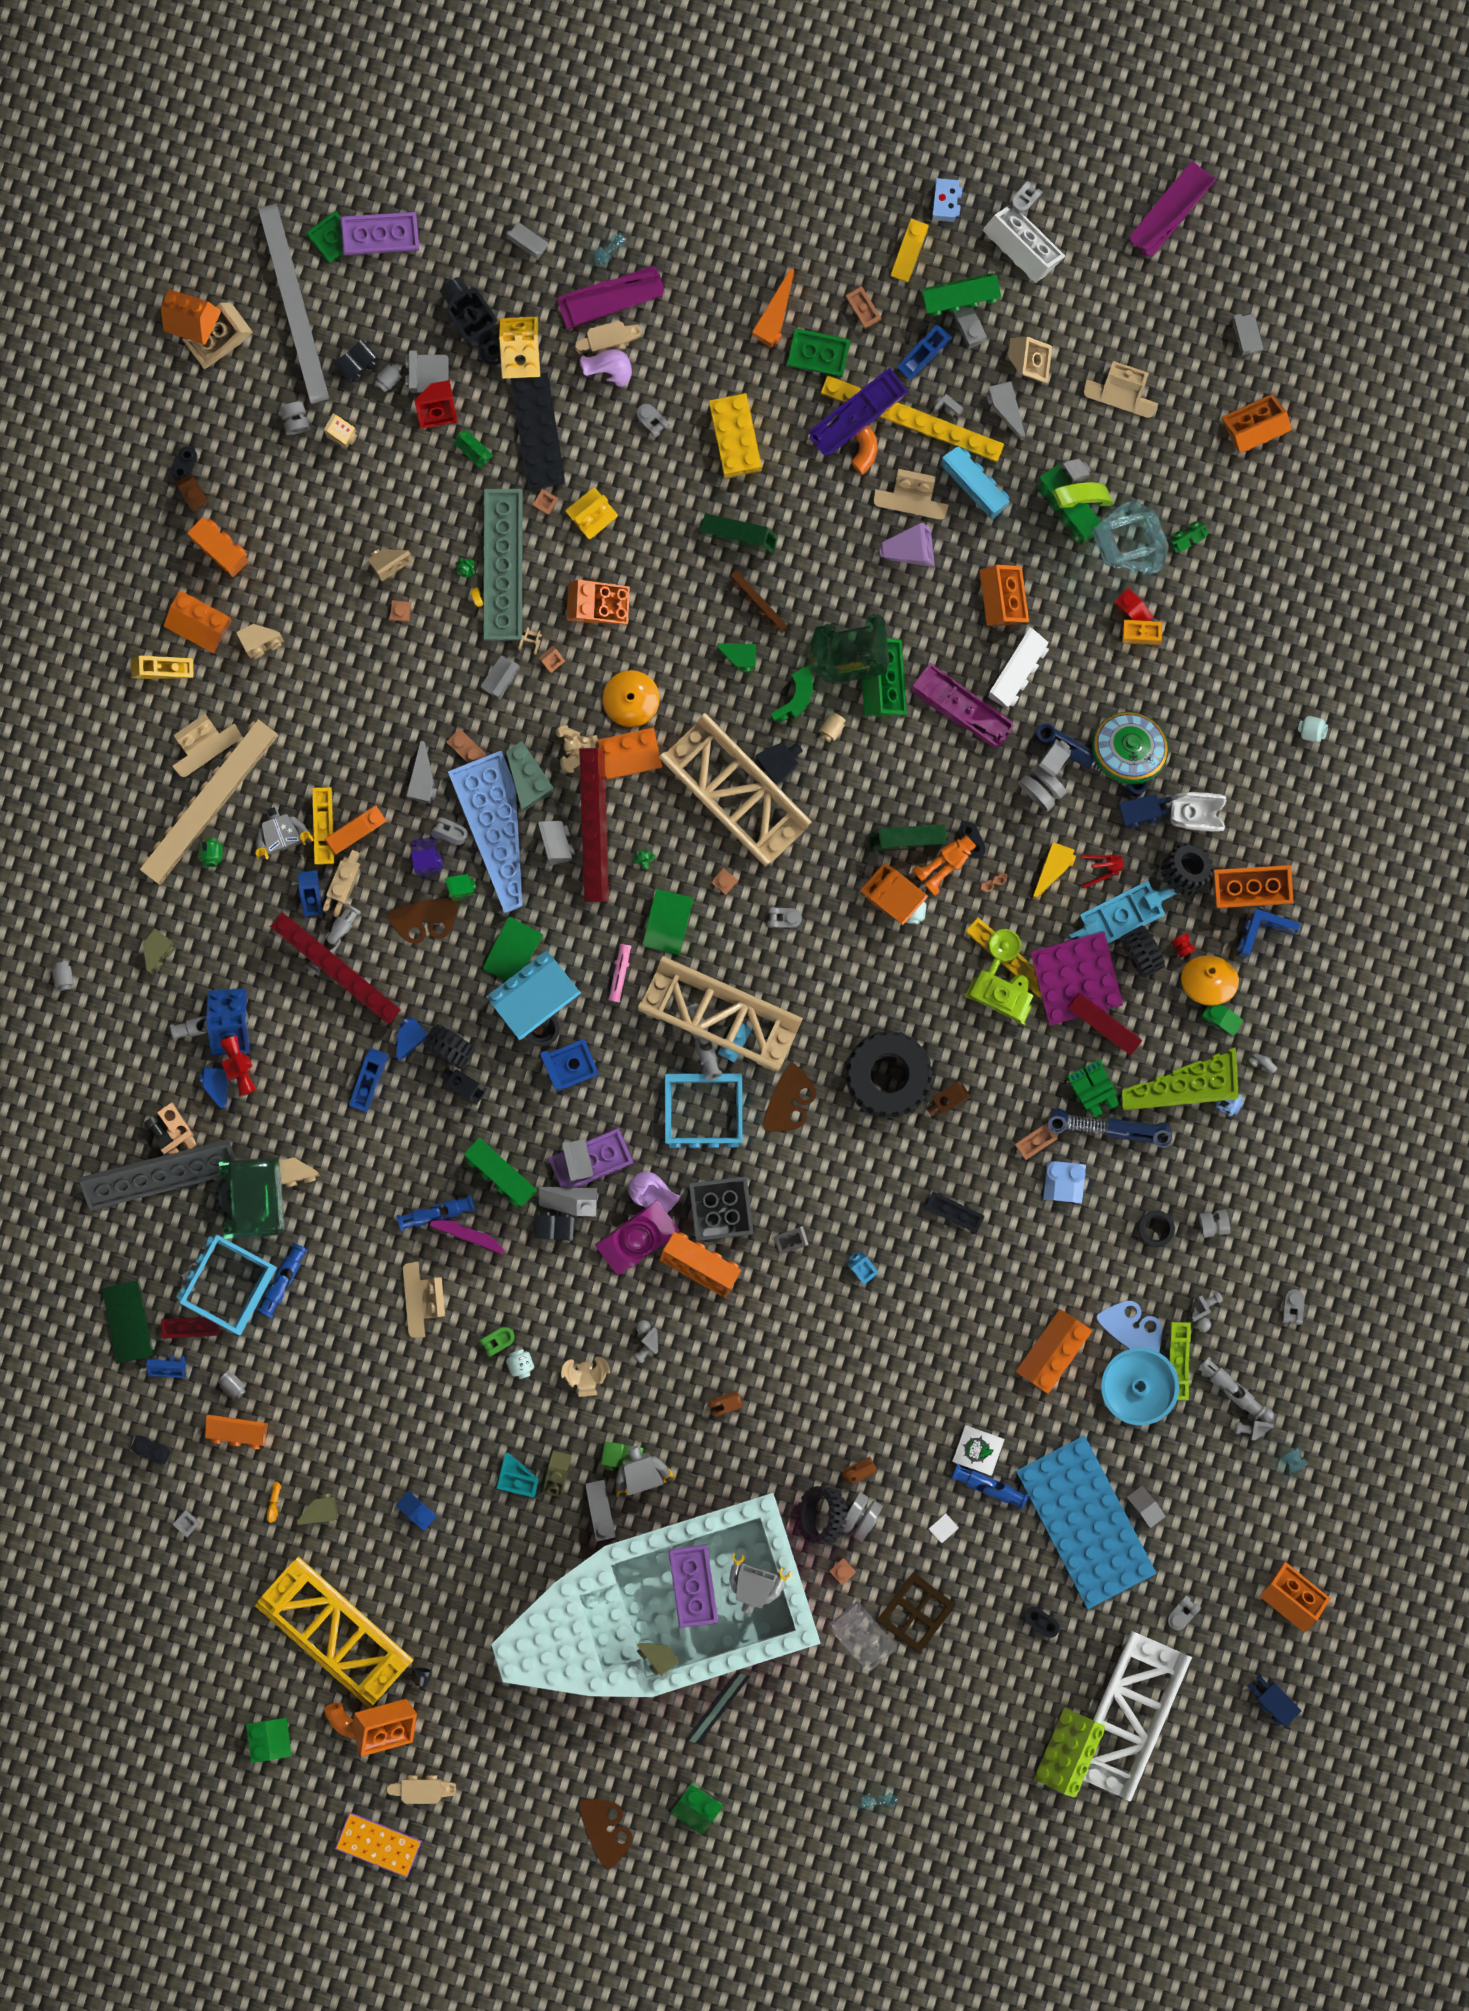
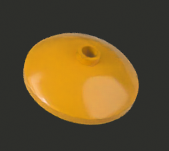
M629 670L616 674L608 681L603 691L602 701L606 714L613 722L623 727L633 728L646 724L654 717L659 707L660 697L656 684L649 676L639 671ZM633 694L634 699L628 700L627 696Z
M1204 955L1190 960L1183 968L1181 974V985L1185 993L1194 1001L1204 1005H1220L1229 1001L1235 995L1239 984L1238 975L1234 967L1226 960L1216 956Z

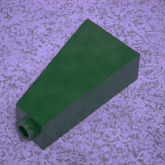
M706 513L704 519H701L699 526L700 532L706 537L774 555L779 538L769 527Z
M945 824L879 828L868 834L870 853L942 846L947 844L948 831L945 829Z

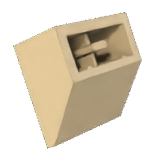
M256 624L236 632L250 659L253 657L257 659L263 656L265 651L281 647V643L284 642L278 631Z

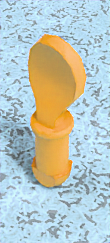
M279 1482L272 1484L271 1498L269 1499L270 1506L267 1511V1521L269 1523L275 1522L278 1517L276 1503L279 1502L278 1497L281 1489Z

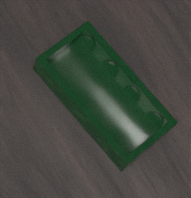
M137 1280L102 1288L116 1364L155 1356L140 1281Z

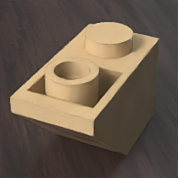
M294 1157L275 1162L280 1184L286 1185V1188L296 1186L297 1182L302 1180L305 1183L315 1181V1177L320 1176L318 1171Z

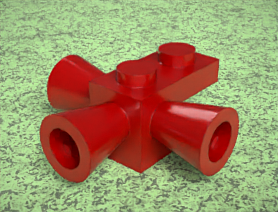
M237 1036L220 1041L221 1047L229 1058L221 1061L228 1080H237L239 1097L257 1091V1088L248 1076L251 1073L250 1068L253 1067L248 1055L240 1052Z

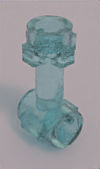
M620 232L612 236L613 241L605 249L599 247L593 255L600 264L606 265L612 259L610 254L618 246L623 247L627 239Z
M888 1792V1795L885 1797L871 1798L870 1794L861 1797L862 1808H866V1810L871 1809L873 1805L884 1804L892 1808L898 1802V1797L893 1792Z

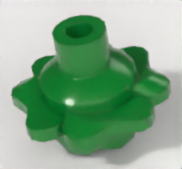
M459 558L455 563L457 566L456 571L461 577L467 576L471 578L475 574L473 570L475 563L472 559L463 560Z
M647 849L639 850L636 856L632 858V861H634V864H641L642 869H648L649 862L655 858V855Z

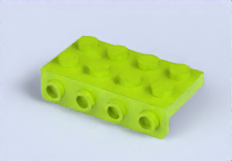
M1064 1707L1034 1780L1063 1794L1076 1797L1104 1734L1105 1725Z

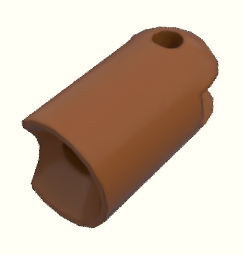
M738 1391L713 1398L708 1403V1407L720 1405V1407L710 1412L713 1416H720L743 1408Z
M869 1456L845 1468L842 1475L846 1483L855 1484L878 1471Z

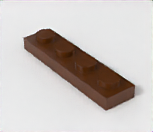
M737 570L731 574V584L737 590L741 589L745 593L744 598L750 604L754 603L758 607L756 611L762 618L767 617L769 619V625L775 632L779 630L781 634L788 629L786 623Z

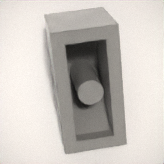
M1056 739L1043 755L1039 766L1055 777L1070 756V746L1061 740L1059 742Z

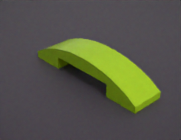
M1077 483L1053 490L1060 508L1074 507L1077 503H1098L1099 506H1112L1114 504L1107 487L1100 483Z
M1171 1322L1169 1361L1174 1366L1179 1379V1395L1177 1400H1189L1190 1322Z

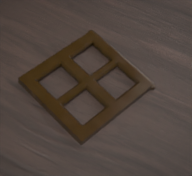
M912 1572L881 1615L875 1619L917 1653L922 1654L924 1647L956 1604L916 1573ZM914 1583L928 1592L917 1608L903 1598ZM932 1596L945 1606L935 1621L921 1612ZM898 1604L912 1614L901 1629L887 1620ZM915 1618L929 1627L918 1643L905 1634V1631Z

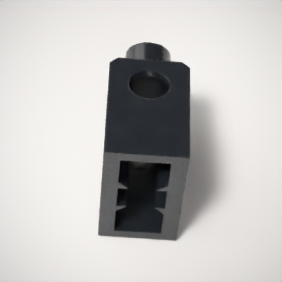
M781 742L755 755V758L770 779L779 786L797 768L799 763L795 757L802 753L803 750L797 742L787 748L784 742Z
M445 1068L440 1078L447 1081L446 1086L475 1105H478L487 1090L483 1085L457 1069L452 1072Z

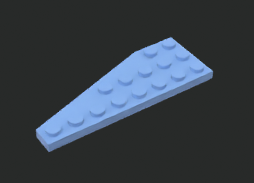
M502 751L448 771L504 913H508L523 907L516 786Z

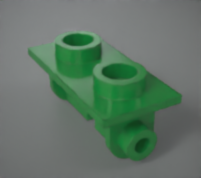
M467 429L464 432L461 431L453 442L479 468L493 456Z
M1195 521L1189 524L1188 528L1184 531H1177L1172 534V538L1168 539V542L1174 545L1172 548L1175 553H1181L1191 547L1189 539H1192L1194 544L1205 539L1206 535L1209 534L1207 529L1203 528L1206 524L1201 521Z

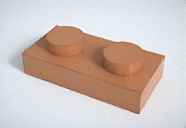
M862 286L846 295L847 301L864 329L881 320L879 313Z
M460 728L446 742L467 763L487 756Z
M1046 1123L1016 1143L1015 1146L1026 1161L1058 1138L1050 1131Z

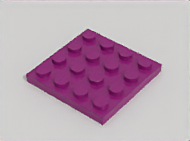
M1104 931L1030 951L1049 1025L1079 1018L1078 1015L1067 1007L1078 992L1104 1010L1123 1005Z

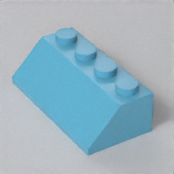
M958 446L942 457L941 466L993 520L1009 506L1010 501L1008 499L1010 497L1004 490L1000 491L996 487L997 483L992 477H987L983 473L984 469L979 463H974L970 459L971 455L966 449H961Z

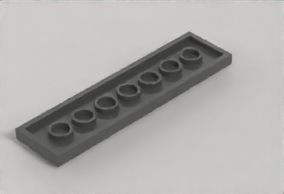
M227 1139L79 1177V1182L91 1211L232 1175V1173H239V1168L230 1141Z

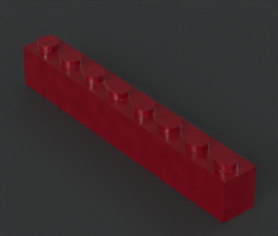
M579 748L584 902L609 901L604 748Z
M280 912L269 926L388 1025L401 1011L399 1007L283 912Z

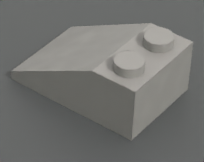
M562 821L538 822L550 866L573 860L571 855L575 854L572 843L568 844L567 837L570 836L568 826H563Z

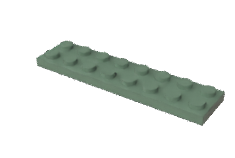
M484 489V641L522 640V489Z

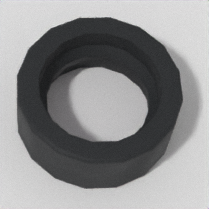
M554 1014L548 1018L552 1023L550 1034L544 1038H536L530 1032L525 1036L530 1043L543 1047L550 1045L556 1040L559 1035L560 1026Z
M1155 1210L1148 1212L1138 1223L1139 1237L1143 1243L1150 1247L1164 1246L1174 1236V1221L1163 1211ZM1151 1218H1161L1167 1224V1234L1161 1240H1152L1146 1235L1145 1225Z

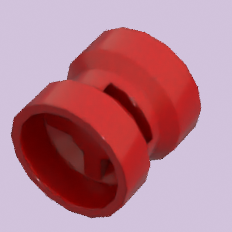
M1188 933L1171 941L1172 946L1177 950L1179 959L1196 951L1194 945L1189 941Z

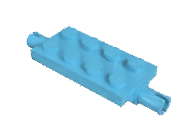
M1146 881L1080 914L1079 916L1084 924V928L1069 934L1070 940L1075 937L1079 938L1104 931L1107 943L1109 944L1141 925L1145 926L1165 916L1161 906L1162 901L1177 895L1174 890L1167 892L1170 890L1168 886L1158 891L1153 890L1149 881Z

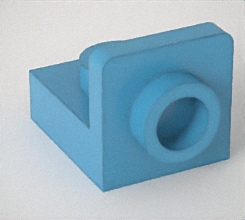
M862 1251L852 1254L849 1260L846 1261V1264L863 1284H866L879 1273Z

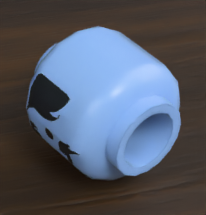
M1239 1094V1099L1214 1102H1216L1215 1108L1217 1111L1230 1117L1238 1114L1244 1101L1241 1100L1242 1096Z

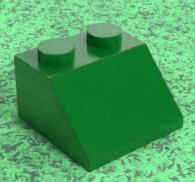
M287 1717L246 1724L251 1763L292 1756Z

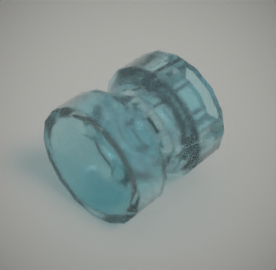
M1299 1447L1282 1457L1289 1464V1470L1292 1474L1308 1465L1307 1460L1302 1458V1452Z

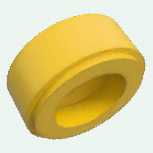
M477 587L471 589L470 593L476 607L483 606L484 601Z

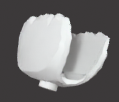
M1199 792L1175 794L1171 802V823L1176 827L1189 830L1223 831L1225 829L1224 822L1216 816V813L1225 806L1226 796Z

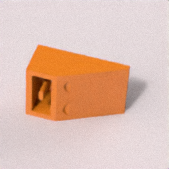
M584 580L569 582L567 620L583 623L627 625L630 587Z
M884 863L860 890L874 906L902 925L928 897L887 863Z

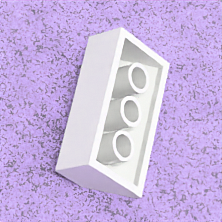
M1011 204L995 214L983 229L987 237L993 240L1000 247L1001 251L1007 254L1014 261L1015 265L1020 267L1035 283L1044 278L1065 257L1023 214L1015 212Z
M1029 628L989 693V699L1006 709L1010 705L1014 707L1019 699L1016 696L1020 689L1024 691L1029 682L1026 680L1030 673L1032 675L1035 673L1039 666L1036 664L1040 657L1043 659L1049 650L1047 648L1048 642L1034 629Z

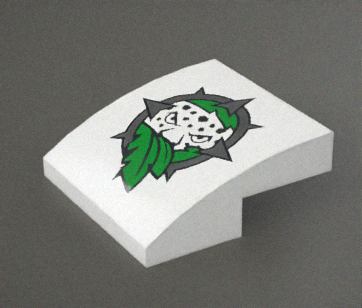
M965 1425L952 1462L992 1476L1005 1439Z

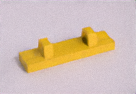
M332 787L312 788L315 865L334 864V853L329 845L319 842L325 841V838L333 833Z

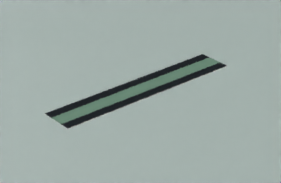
M736 1672L686 1738L687 1741L700 1744L750 1676Z

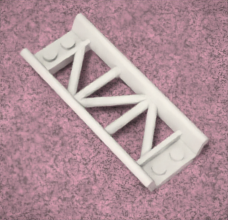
M1130 1632L1093 1721L1105 1725L1106 1731L1138 1745L1092 1758L1088 1772L1083 1779L1084 1781L1131 1802L1192 1657L1136 1632ZM1131 1657L1156 1667L1149 1671L1122 1678ZM1166 1673L1171 1674L1160 1702L1123 1687ZM1122 1695L1156 1710L1147 1733ZM1113 1698H1115L1139 1736L1104 1721ZM1138 1753L1129 1774L1105 1764V1762Z

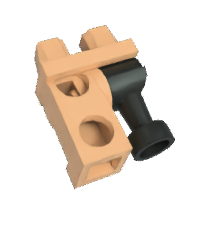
M172 1102L157 1112L168 1127L167 1130L163 1131L157 1124L159 1119L156 1115L143 1123L147 1129H152L157 1138L156 1143L164 1155L180 1152L177 1147L181 1144H184L187 1150L197 1146L193 1138V1132Z

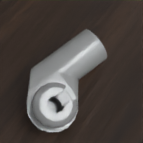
M1255 1053L1248 1060L1254 1067L1258 1064L1263 1065L1270 1074L1277 1070L1274 1063L1266 1056Z

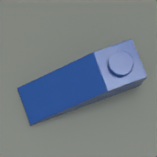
M373 1048L370 1049L365 1057L349 1106L364 1112L368 1111L386 1066L388 1054Z

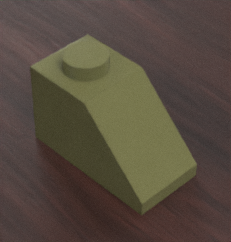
M330 1494L319 1495V1499L313 1500L297 1520V1524L338 1520L336 1498L331 1497Z

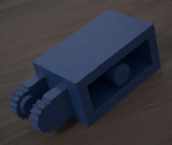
M1157 794L1119 803L1118 808L1123 827L1128 826L1129 829L1140 827V823L1147 822V825L1157 823L1158 819L1162 816L1171 814L1172 808L1161 811L1159 805L1170 803L1172 796L1158 799Z
M1258 1675L1256 1677L1257 1681L1266 1689L1260 1693L1251 1683L1247 1687L1257 1696L1256 1698L1259 1701L1257 1705L1264 1712L1268 1710L1273 1715L1271 1717L1273 1722L1277 1726L1282 1724L1286 1727L1302 1710L1276 1683L1272 1682L1269 1685Z

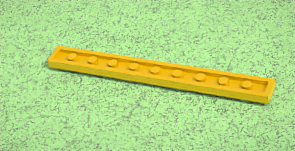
M827 376L821 395L845 403L862 388ZM898 402L879 416L952 446L964 448L968 452L996 463L1004 447V444Z

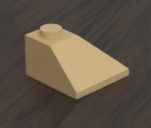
M1030 337L1010 338L1008 357L1019 374L1048 383L1052 346Z
M392 549L376 550L369 555L370 558L368 559L369 564L381 581L413 561L408 550Z

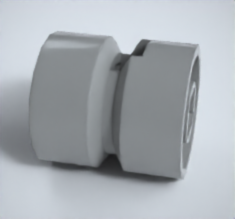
M293 402L279 408L282 419L286 420L284 427L287 435L303 433L310 429L308 419L304 417L306 412L303 402Z
M1226 1209L1215 1211L1214 1214H1211V1212L1199 1214L1203 1238L1213 1237L1215 1233L1219 1235L1230 1234V1223Z

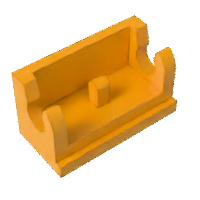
M1124 620L1122 643L1160 645L1162 641V622Z

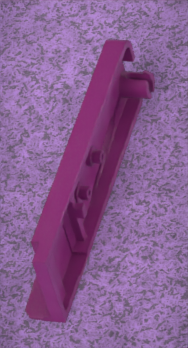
M1191 161L1132 232L1129 238L1130 243L1134 247L1140 248L1143 256L1153 257L1210 189L1217 177H1212L1195 162Z
M650 266L617 279L603 281L557 298V302L566 328L569 330L660 298L664 295L665 290L657 268ZM640 280L637 282L626 283L628 281Z
M931 663L911 688V692L952 722L971 731L994 748H998L1003 744L1014 727L1009 719ZM973 724L976 725V726H978V727H980V728H982V729H984V730H986V731L983 732V731H981V730H979V729L973 727Z

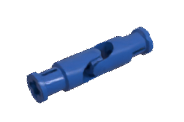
M470 1194L468 1197L460 1200L452 1199L432 1205L430 1210L420 1208L413 1210L410 1214L396 1216L400 1231L403 1232L406 1228L424 1226L432 1219H435L433 1221L445 1220L459 1216L462 1212L469 1210L473 1212L475 1207ZM444 1205L448 1208V1214L441 1218V1211L438 1206Z
M294 1242L288 1257H285L275 1276L274 1281L276 1282L269 1287L261 1308L257 1309V1311L270 1318H273V1312L277 1304H280L284 1297L285 1287L287 1288L295 1277L301 1265L300 1261L303 1255L308 1252V1249ZM285 1268L290 1269L292 1272L291 1278L288 1279L286 1276L280 1275V1272Z
M959 1464L956 1465L951 1477L952 1480L961 1481L967 1487L1004 1503H1012L1021 1510H1023L1029 1496L1027 1493H1020L1014 1490V1487L989 1478L977 1471H969L962 1468Z

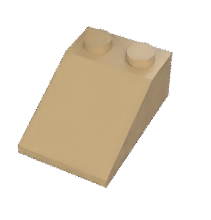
M219 303L216 306L221 313L205 345L185 338L182 339L204 369L239 346L253 333L232 303Z

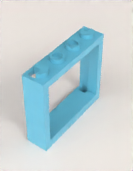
M665 1074V1144H669V1148H681V1144H689V1148H700V1144H708V1148H719V1144H727L728 1148H738L739 1144H742V1074H722L721 1077L714 1080H706V1074ZM671 1083H736L737 1138H671Z
M213 1234L212 1237L209 1236L204 1244L206 1249L203 1254L200 1253L198 1255L194 1271L191 1270L186 1277L188 1282L185 1288L182 1287L176 1296L178 1298L177 1303L240 1336L277 1267L217 1234ZM217 1243L264 1268L234 1325L186 1301Z

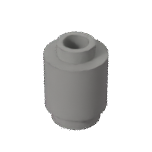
M388 364L376 377L377 379L374 383L384 392L391 390L402 378L400 375L402 371L396 365L390 366Z
M68 962L53 964L52 974L55 988H59V991L70 990V986L74 985L71 966H69Z
M227 1371L217 1381L220 1384L219 1387L232 1400L234 1398L238 1400L246 1393L244 1390L246 1386L234 1373L231 1374Z

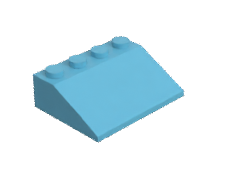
M546 950L505 983L493 990L486 998L518 1039L521 1040L576 998L581 992Z

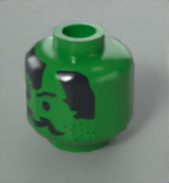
M206 838L205 841L199 843L198 860L203 866L216 867L217 864L222 862L223 845L217 842L216 838Z

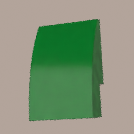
M656 889L643 947L680 956L694 898Z
M509 916L483 969L507 981L530 963L543 938V934Z

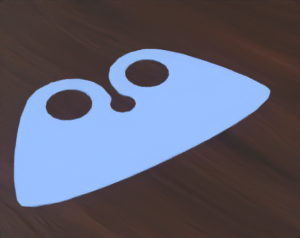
M1134 1301L1121 1302L1097 1315L1099 1323L1129 1349L1148 1348L1157 1352L1160 1350L1162 1338L1160 1321L1153 1316H1147L1141 1320L1139 1328L1135 1329L1133 1323L1139 1320L1141 1308ZM1127 1306H1134L1136 1308L1137 1314L1135 1317L1128 1318L1125 1315ZM1149 1320L1156 1323V1330L1152 1333L1146 1332L1144 1328L1145 1323Z

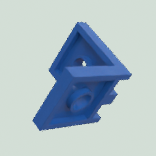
M1256 909L1252 913L1251 919H1248L1245 923L1243 933H1246L1245 938L1240 940L1237 951H1240L1239 957L1246 959L1250 955L1260 924L1294 935L1298 932L1300 923Z
M246 988L208 991L206 1022L212 1056L226 1055L219 1042L225 1040L226 1038L224 1037L227 1035L237 1036L240 1052L250 1053L246 1023Z
M585 1039L551 1053H548V1051L540 1053L556 1092L599 1075ZM571 1059L579 1060L580 1065L577 1069L569 1067L568 1064Z

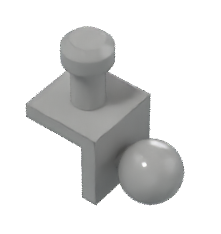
M1219 1292L1213 1293L1214 1296L1204 1300L1202 1295L1197 1297L1191 1320L1192 1322L1198 1320L1197 1328L1201 1332H1207L1211 1328L1210 1320L1203 1318V1316L1211 1313L1209 1306L1223 1301Z
M646 1320L639 1321L636 1326L638 1333L642 1335L647 1334L642 1340L645 1346L639 1353L636 1352L634 1354V1359L639 1363L645 1361L644 1358L650 1351H653L655 1354L658 1353L657 1329L654 1327L650 1330V1323Z
M1266 1408V1411L1260 1416L1263 1422L1253 1421L1252 1426L1242 1425L1241 1422H1237L1234 1428L1235 1433L1251 1434L1250 1440L1255 1441L1274 1427V1424L1268 1423L1274 1417L1273 1411Z

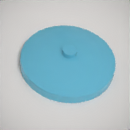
M1132 1348L1115 1356L1106 1367L1102 1377V1395L1106 1406L1118 1419L1132 1425H1150L1166 1417L1175 1406L1179 1395V1379L1174 1366L1159 1352L1148 1348Z

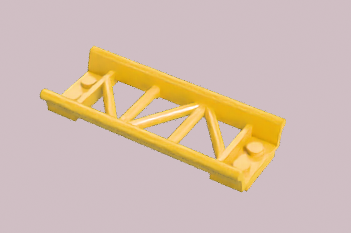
M299 1556L286 1568L255 1605L257 1609L369 1709L375 1705L379 1698L414 1660ZM307 1582H310L324 1595V1597L291 1601ZM328 1604L302 1634L279 1615L284 1610ZM333 1611L327 1655L325 1656L307 1639ZM342 1611L359 1628L335 1654L340 1612ZM364 1633L369 1635L388 1652L386 1656L340 1662ZM377 1665L359 1686L342 1671Z

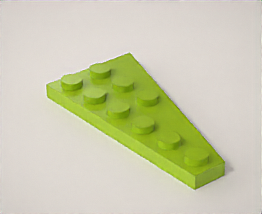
M1236 1048L1229 1049L1228 1053L1222 1055L1216 1054L1207 1061H1198L1174 1070L1170 1075L1158 1076L1156 1080L1149 1083L1142 1082L1122 1090L1124 1110L1239 1099Z

